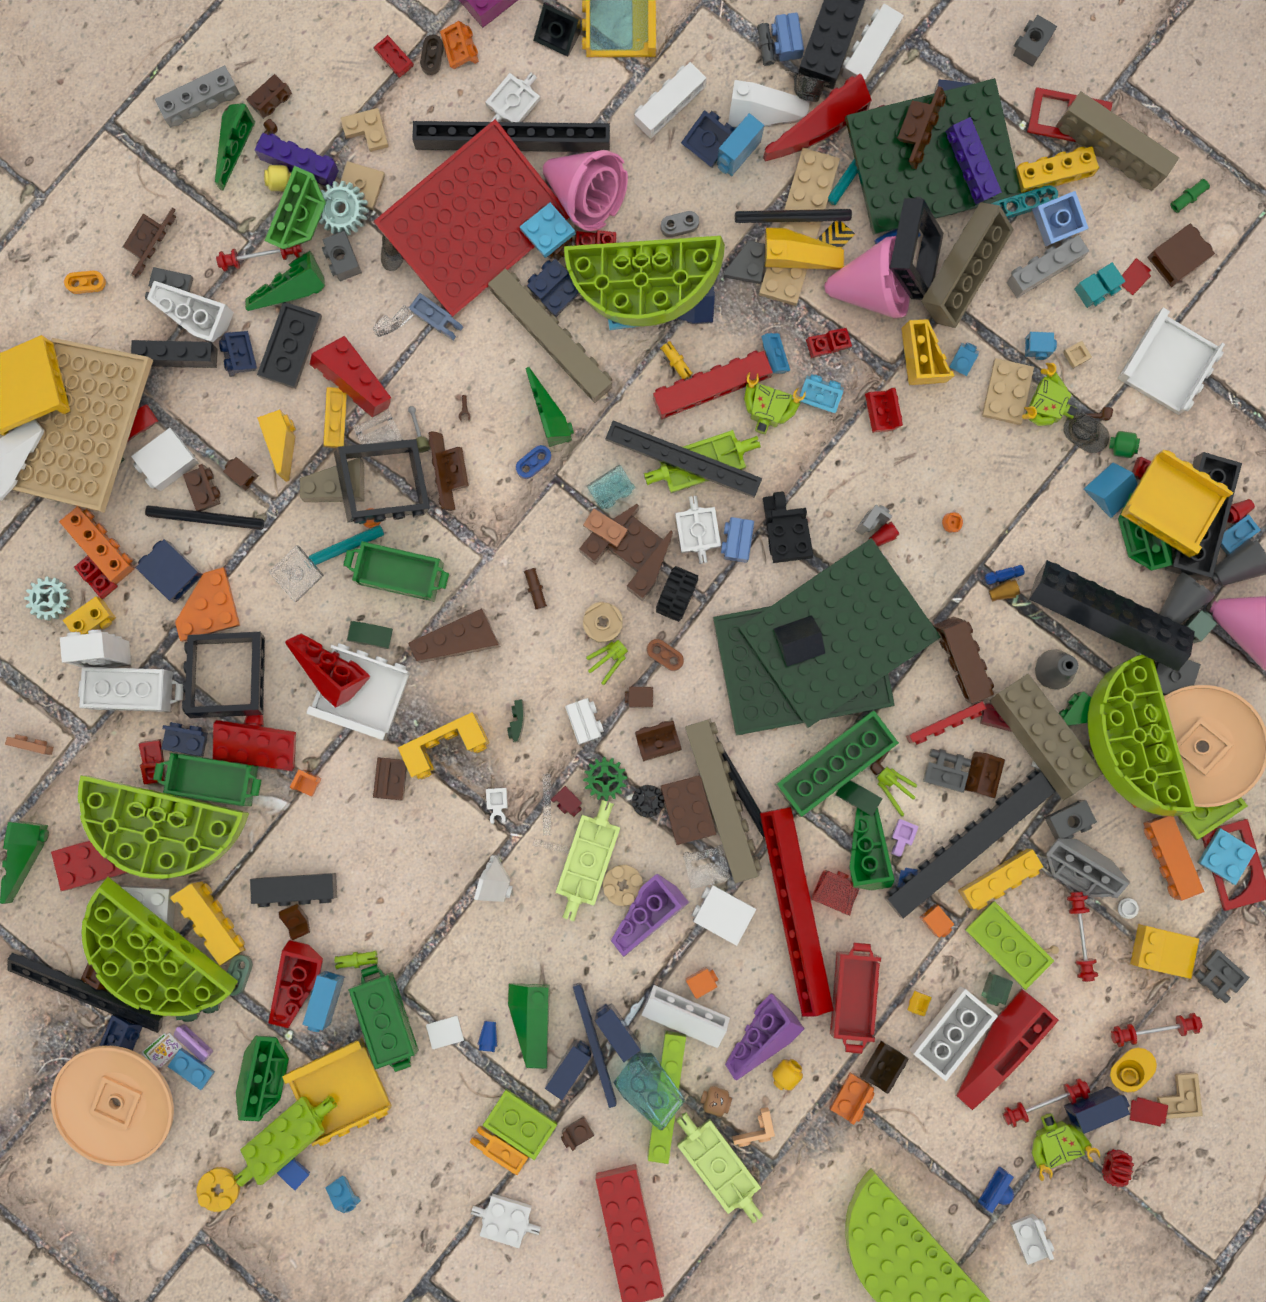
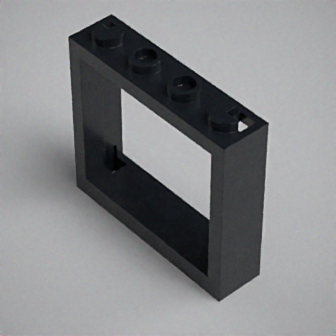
M921 197L904 198L890 269L911 299L915 300L923 299L924 294L928 291L935 278L944 234L927 203ZM920 230L923 237L917 267L915 268L913 259Z
M416 439L339 446L334 451L347 523L364 524L366 520L382 522L386 518L391 517L394 520H400L407 515H412L413 518L425 515L424 513L430 509ZM409 453L419 504L357 511L347 459Z
M261 631L188 635L187 642L184 644L187 661H184L183 666L186 673V680L183 681V691L185 693V700L182 701L183 712L189 718L263 715L265 637ZM252 642L250 704L195 707L197 645Z

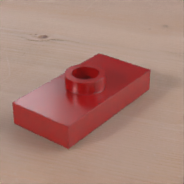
M388 35L373 47L374 51L399 78L414 66L408 56Z

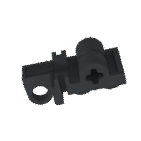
M784 491L774 492L773 496L763 497L770 555H772L773 563L812 559L813 550L808 521L806 519V508L786 510Z

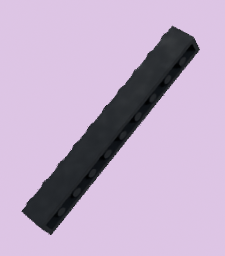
M413 121L412 140L416 150H459L491 122ZM498 122L520 151H610V123Z
M1034 769L1026 775L1028 779L1023 783H1016L1011 788L1012 792L1007 796L1004 794L999 797L992 809L988 807L981 812L980 819L976 822L974 820L969 822L964 827L965 831L959 835L957 833L949 839L950 844L945 848L943 846L938 848L933 853L934 857L929 861L926 859L917 866L919 869L914 874L912 872L908 873L902 878V884L898 887L894 885L886 892L888 895L885 897V900L899 917L904 919L1056 792L1041 770Z

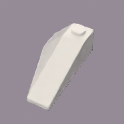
M735 80L728 124L736 129L749 113L764 124L765 127L777 123L798 122L808 114L810 100L757 83Z
M157 281L153 282L147 297L151 303L193 336L212 343L227 331L234 313L223 303Z
M36 419L18 426L0 438V501L15 487L19 471L25 469L27 465L24 463L29 453L34 452L44 433V429Z
M491 855L486 869L479 879L474 896L475 900L504 902L506 898L511 896L513 886H510L511 880L497 855Z

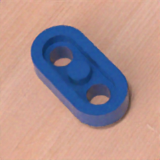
M539 445L521 458L516 464V471L519 477L523 479L532 478L551 461L550 450L546 446ZM540 454L545 455L543 460L538 459ZM525 466L530 468L528 472H523Z

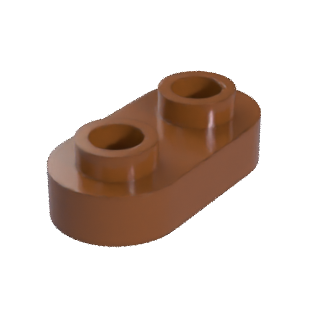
M654 639L649 642L647 653L650 658L670 671H677L683 666L684 658L679 651L660 639ZM656 646L660 647V653H654L653 648ZM673 657L677 659V664L675 665L670 663V659Z

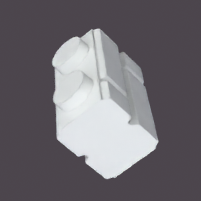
M586 698L565 706L578 745L602 737L601 732H604L601 721H596L594 713H597L593 701L589 702V699Z

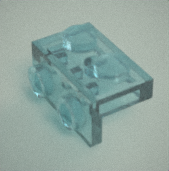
M620 464L586 486L601 509L612 507L616 500L629 496L632 490L635 489L634 484L631 483Z

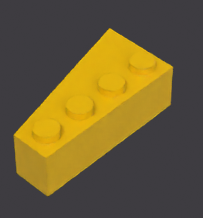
M203 881L191 883L170 898L173 903L179 902L182 906L180 912L184 918L193 921L195 933L201 938L204 937L206 939L204 945L217 963L223 965L246 950L244 948L245 942L232 929L234 928L232 921L222 913V905L219 901L213 899L211 895L212 890L209 885L203 883Z

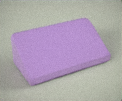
M185 1024L175 1029L174 1037L201 1062H205L213 1053V1050Z

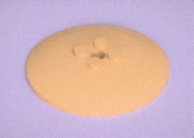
M1211 685L1188 686L1164 696L1195 807L1225 805L1248 793L1259 781L1266 768V727L1253 706L1238 694ZM1200 741L1206 742L1209 745L1208 751L1199 752L1196 748L1197 743Z
M97 1046L84 1050L75 1055L62 1067L52 1087L51 1110L57 1129L70 1147L83 1157L96 1163L109 1166H125L138 1163L151 1156L163 1144L170 1132L174 1116V1105L170 1088L156 1066L135 1051L119 1046ZM112 1098L119 1099L121 1105H115Z

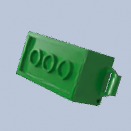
M361 541L360 549L347 550L343 564L344 567L354 572L352 581L357 585L435 602L437 590L446 589L449 573L443 570L444 563L439 558ZM354 553H358L355 568H351Z
M170 753L169 761L160 764L156 763L153 780H157L164 785L163 793L238 806H252L253 796H259L261 779H257L259 766ZM165 764L168 765L165 781H162V775Z
M377 964L362 969L361 983L352 986L348 991L374 1069L390 1065L395 1072L409 1068L411 1067V1057L415 1056L419 1049L393 972L384 974ZM380 973L379 977L365 981L364 977Z

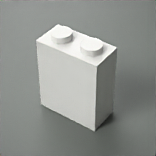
M171 428L164 431L131 456L135 461L134 467L139 473L143 472L146 475V483L152 489L156 488L159 491L164 490L199 463L178 434Z
M711 885L710 888L706 887L701 896L704 899L700 906L696 905L692 912L693 922L737 946L756 908L714 885Z

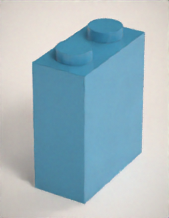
M750 113L719 148L718 168L721 172L728 173L730 176L734 175L762 140L764 124Z
M328 971L317 975L302 1024L308 1026V1030L313 1032L323 1031L331 1024L345 976Z

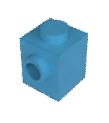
M1030 332L1025 337V357L1045 360L1056 351L1057 340L1054 339V333Z

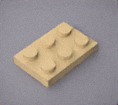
M995 358L982 417L1021 425L1034 367Z

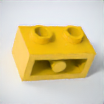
M95 596L63 619V622L70 632H80L81 635L88 634L89 630L108 628L116 617L105 601Z

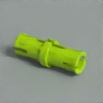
M377 951L366 953L353 952L352 955L335 956L334 961L337 963L335 968L336 970L348 967L360 968L362 965L378 964Z

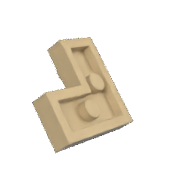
M378 108L341 117L346 139L365 134L370 152L389 147Z
M1195 1072L1175 1074L1177 1095L1157 1097V1102L1168 1105L1166 1119L1203 1116L1198 1074Z

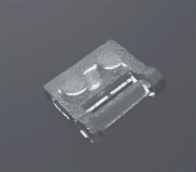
M389 409L361 424L356 423L352 425L361 444L403 440ZM386 420L389 423L366 435L363 434V431L371 427H374Z
M722 844L717 845V848L690 854L689 852L683 853L690 889L730 881ZM719 856V862L692 867V861Z

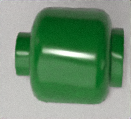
M1118 431L1115 437H1111L1109 449H1113V455L1116 457L1132 458L1134 454H1138L1140 438H1137V434L1133 432Z

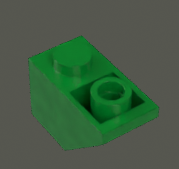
M1085 692L1071 695L1067 701L1069 703L1067 708L1059 712V715L1068 726L1088 723V711L1092 697Z

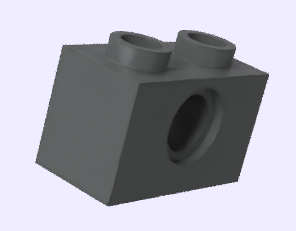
M1037 14L1034 21L1029 20L1023 31L1026 32L1024 37L1020 35L1015 42L1014 47H1016L1013 56L1033 67L1057 26Z
M345 231L322 239L325 245L322 247L326 259L330 258L332 264L329 265L333 276L337 275L339 281H343L362 273ZM340 254L345 255L341 260L336 259Z
M1079 800L1044 817L1055 839H1072L1074 833L1081 831V833L1093 828L1092 824L1097 823L1086 800ZM1070 816L1075 819L1073 827L1068 825V818Z

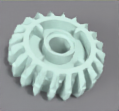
M334 181L333 188L329 184L326 185L328 191L321 190L326 205L319 223L325 224L324 229L327 231L331 229V233L334 235L337 231L338 233L345 231L347 235H351V229L354 232H358L356 226H364L360 222L361 219L367 220L363 213L369 212V209L363 207L368 204L367 200H362L365 194L363 192L359 193L360 188L357 186L353 188V184L350 182L346 185L345 181H341L339 185ZM341 204H345L346 209L343 213H339L338 208Z

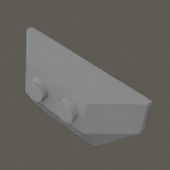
M1058 838L1046 853L1052 875L1077 891H1083V894L1088 895V897L1118 898L1130 884V881L1111 859L1077 839Z

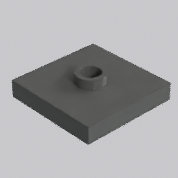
M1187 660L1177 672L1157 662L1155 667L1163 694L1167 695L1180 688L1194 686L1201 664Z

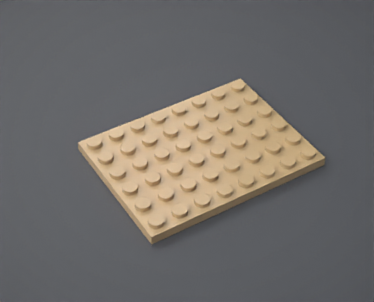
M52 338L51 342L54 344L70 412L62 414L55 410L36 419L44 429V433L34 452L29 453L24 463L27 465L24 470L21 469L16 477L18 481L12 491L105 513L153 359L146 356Z

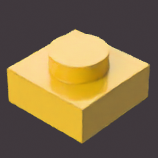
M914 991L913 996L909 1000L907 1010L925 1017L932 997Z

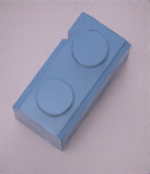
M798 13L776 15L774 24H771L772 36H776V42H774L775 55H779V61L801 59L804 53Z
M730 517L729 523L725 522L724 534H727V540L722 542L721 554H724L725 560L748 562L754 527L753 520Z

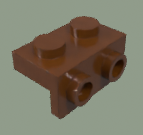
M664 721L656 726L643 727L635 732L643 762L682 750L674 721Z

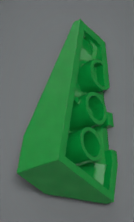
M243 103L229 105L227 111L225 110L222 114L215 183L222 191L255 125L254 118L248 107Z
M309 250L288 264L291 267L283 274L277 273L270 285H262L245 299L246 310L251 311L307 297L322 291L325 286V278L312 252Z
M530 367L525 368L549 447L572 441L571 434H574L571 422L567 423L566 417Z

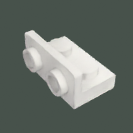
M1030 1214L1010 1222L1025 1262L1028 1265L1044 1258L1054 1259L1052 1254L1054 1247L1050 1239L1045 1237L1046 1227L1042 1219H1038L1034 1214Z

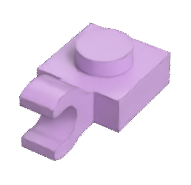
M898 819L891 837L897 840L891 854L901 857L905 844L912 845L919 826Z

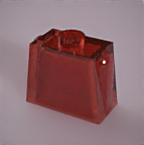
M824 870L810 898L850 916L859 888H853L852 881L848 879L849 875L840 871L835 874Z

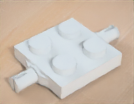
M530 72L524 81L517 79L511 73L507 75L485 102L486 106L496 114L490 122L494 119L498 122H501V120L506 122H522L540 101V96L530 87L535 79H537L533 73Z
M691 496L689 497L691 509L675 513L681 553L698 552L699 564H703V561L705 564L708 563L706 551L721 547L715 507H698L697 496H693V498Z
M492 1193L486 1209L474 1205L471 1215L483 1218V1226L480 1232L481 1237L516 1248H520L522 1238L526 1232L539 1235L541 1226L529 1223L532 1205Z

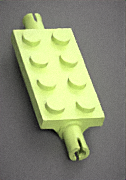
M601 800L597 817L591 818L581 815L555 893L567 897L568 902L562 917L568 919L571 912L569 918L571 921H575L580 904L595 905L620 831V827L609 824L610 822L608 821L614 804L608 802L605 810L607 801Z
M687 1112L682 1114L683 1117H678L676 1122L687 1136L677 1144L678 1148L728 1214L736 1208L743 1209L752 1223L757 1222L755 1215L760 1219L763 1214L753 1203L752 1196L761 1189L759 1183L711 1119H708L700 1127H696Z

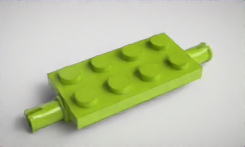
M731 430L683 446V448L743 470L746 469L743 459L744 453L761 448V445L758 442V436L740 441L736 439L734 431ZM660 462L661 466L659 469L643 473L647 485L661 480L666 481L670 494L709 481Z
M302 1096L241 1148L240 1151L247 1163V1167L234 1176V1179L237 1180L236 1183L243 1187L254 1177L257 1185H263L325 1132L321 1125L324 1116L337 1107L334 1098L328 1096L317 1107H313L307 1097Z

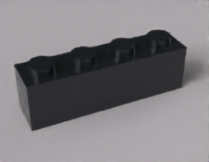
M132 340L131 354L153 359L151 367L217 368L218 349L212 342Z
M336 873L250 879L251 904H257L258 907H270V903L278 902V906L291 905V901H298L299 905L311 904V900H319V903H331V899L337 898Z

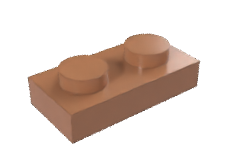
M594 508L583 524V527L615 547L619 546L628 532V529Z
M15 734V737L6 738L5 745L52 755L54 747L48 746L47 741L35 739L34 742L27 741V736Z

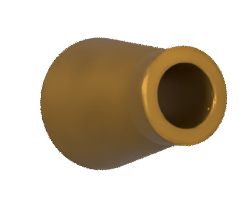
M1008 579L989 590L992 602L1016 598V595L1021 594L1015 579Z

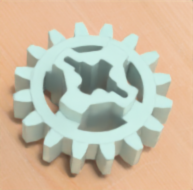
M48 576L45 577V581L38 578V584L31 583L32 590H26L30 595L24 597V600L29 601L26 608L32 609L30 614L37 615L38 619L42 620L44 618L47 621H51V616L54 619H59V613L66 614L63 609L64 607L70 608L66 602L72 600V598L66 595L70 590L64 589L65 583H59V579H51ZM48 608H52V609H53V610L48 611V612H43V610H47Z

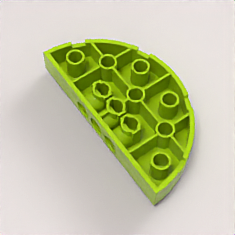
M721 236L564 246L566 267L574 286L596 312L609 320L623 325L653 326L682 316L705 297L720 272L725 244Z
M1142 654L1112 668L1104 675L1094 690L1088 711V734L1094 757L1111 786L1136 807L1161 816H1180L1194 812L1196 808L1154 660Z
M80 775L78 785L80 819L89 840L95 849L104 858L115 864L116 867L140 877L152 879L174 878L195 873L212 865L234 845L249 815L248 812L93 776Z
M107 877L91 897L82 921L81 933L84 953L89 965L92 964L96 971L97 979L109 992L124 1003L136 1009L143 1008L149 1010L151 1014L186 1016L199 1013L208 1007L216 1006L234 990L238 982L234 977L111 878Z
M870 1168L857 1184L851 1202H849L845 1221V1239L855 1272L871 1297L876 1302H990L985 1293L875 1171Z

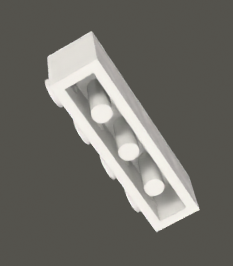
M885 3L880 10L876 9L871 17V20H873L870 26L867 24L861 34L863 39L861 42L857 40L851 50L853 52L852 57L847 56L842 65L844 71L841 76L848 79L851 76L856 77L861 73L866 81L904 15Z
M691 62L686 66L683 65L679 68L674 78L668 79L663 84L662 89L658 93L654 92L644 106L640 105L636 109L634 123L651 139L706 87L707 78Z
M655 985L646 1000L642 1016L716 1048L719 1047L727 1031L730 1019L725 1015Z

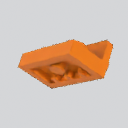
M457 21L440 31L451 68L456 69L468 61L475 64L479 62L477 57L478 50L472 39L473 33L468 25Z
M850 1072L830 1106V1110L854 1125L856 1121L859 1122L864 1115L863 1108L866 1103L869 1104L875 1094L873 1092L874 1087Z

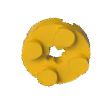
M216 1167L201 1177L196 1189L200 1206L213 1212L227 1210L237 1200L240 1186L236 1183L237 1180L234 1179L233 1172L230 1169ZM217 1184L223 1189V1192H220L219 1195L213 1190Z

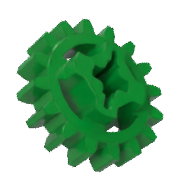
M603 757L602 762L595 759L596 765L589 764L591 770L584 772L588 775V778L583 779V781L589 783L585 789H592L591 796L595 793L598 794L597 800H600L601 796H604L605 801H608V796L616 799L615 793L622 794L620 787H626V784L622 783L623 780L627 779V776H622V773L626 770L625 768L619 769L620 762L613 764L614 758H611L609 762L606 761V757ZM608 765L616 769L618 775H613L609 772ZM601 766V772L597 776H592L595 769ZM603 773H607L608 777L615 778L608 781L607 785H604L603 781L596 780L603 777ZM619 782L617 787L610 792L612 783ZM592 783H598L602 786V792L598 791Z

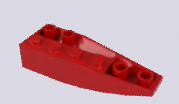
M860 73L856 77L851 76L841 88L833 89L829 93V97L791 129L783 133L778 140L768 144L763 156L765 162L799 152L803 148L811 147L825 140L846 126L845 116L868 110L872 99L862 74Z
M1021 989L992 1023L956 1096L971 1110L975 1109L1026 1059L1059 1019L1026 991Z

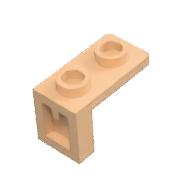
M768 1107L761 1108V1115L757 1116L759 1126L764 1128V1130L732 1136L734 1145L738 1144L739 1147L750 1145L751 1141L767 1142L771 1140V1137H775Z

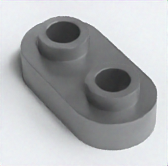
M693 211L666 216L661 221V232L666 237H675L694 232L699 226V217ZM691 218L693 221L689 223L686 219ZM668 223H673L674 226H673V227H668L667 224H668Z

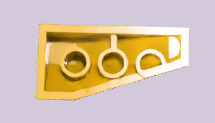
M766 228L765 267L840 270L844 267V249L786 228Z

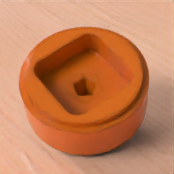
M956 512L947 513L942 520L943 528L949 533L958 532L963 526L961 515Z

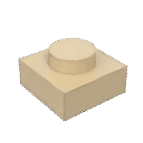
M1083 341L1063 351L1073 369L1092 358Z

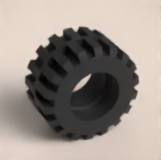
M675 566L671 570L656 606V613L679 622L683 618L696 588L698 575Z

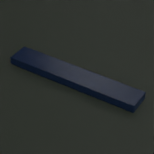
M579 982L573 984V990L608 1107L612 1108L617 1105V1100L582 983Z

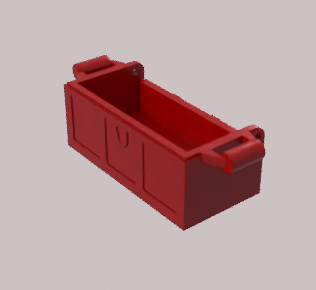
M854 942L850 952L836 951L832 999L834 1011L831 1012L830 1034L835 1039H842L845 1052L862 1054L867 1042H875L873 1035L877 1013L879 962H881L882 957L873 954L871 944ZM853 951L869 952V954L854 953ZM846 1040L862 1041V1045L846 1044Z

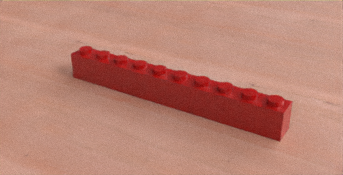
M791 807L762 812L760 816L802 1017H816L834 1011L794 817Z

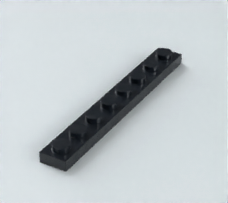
M612 421L605 438L608 442L755 498L762 481L761 477L616 421Z
M11 953L7 959V971L156 1033L162 1027V1015L151 1014V1011L143 1008L136 1009L124 1003L113 994L104 990H97L78 978L75 979L62 971L48 968L43 963H36L23 955Z

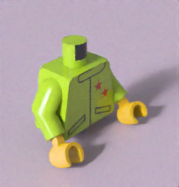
M1045 363L1048 369H1041V373L1047 375V377H1044L1039 382L1029 406L1024 407L1027 411L1022 415V418L1029 419L1037 426L1057 423L1063 415L1073 419L1078 409L1068 404L1072 394L1057 374L1054 363Z
M750 372L747 374L748 384L745 389L744 401L747 412L751 414L750 419L758 421L755 428L756 432L766 434L769 426L777 427L778 424H784L795 415L800 401L806 396V391L802 397H799L797 395L799 388H797L793 395L759 384L758 374L754 381L749 379Z
M1051 1113L1041 1117L1044 1128L1036 1131L1031 1152L1037 1168L1040 1169L1039 1179L1041 1181H1044L1043 1172H1046L1051 1180L1053 1175L1051 1168L1084 1156V1151H1087V1158L1090 1162H1094L1090 1157L1091 1153H1096L1100 1158L1099 1150L1091 1148L1092 1144L1087 1137L1072 1124H1066L1063 1121L1056 1123Z

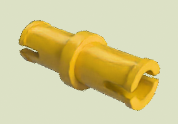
M671 341L660 348L670 361L669 365L675 368L682 379L686 380V378L688 379L693 375V372L684 362L683 355H679Z

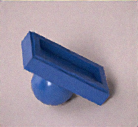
M999 1166L978 1202L991 1213H993L998 1204H1010L1014 1199V1192L1009 1185L1014 1177Z

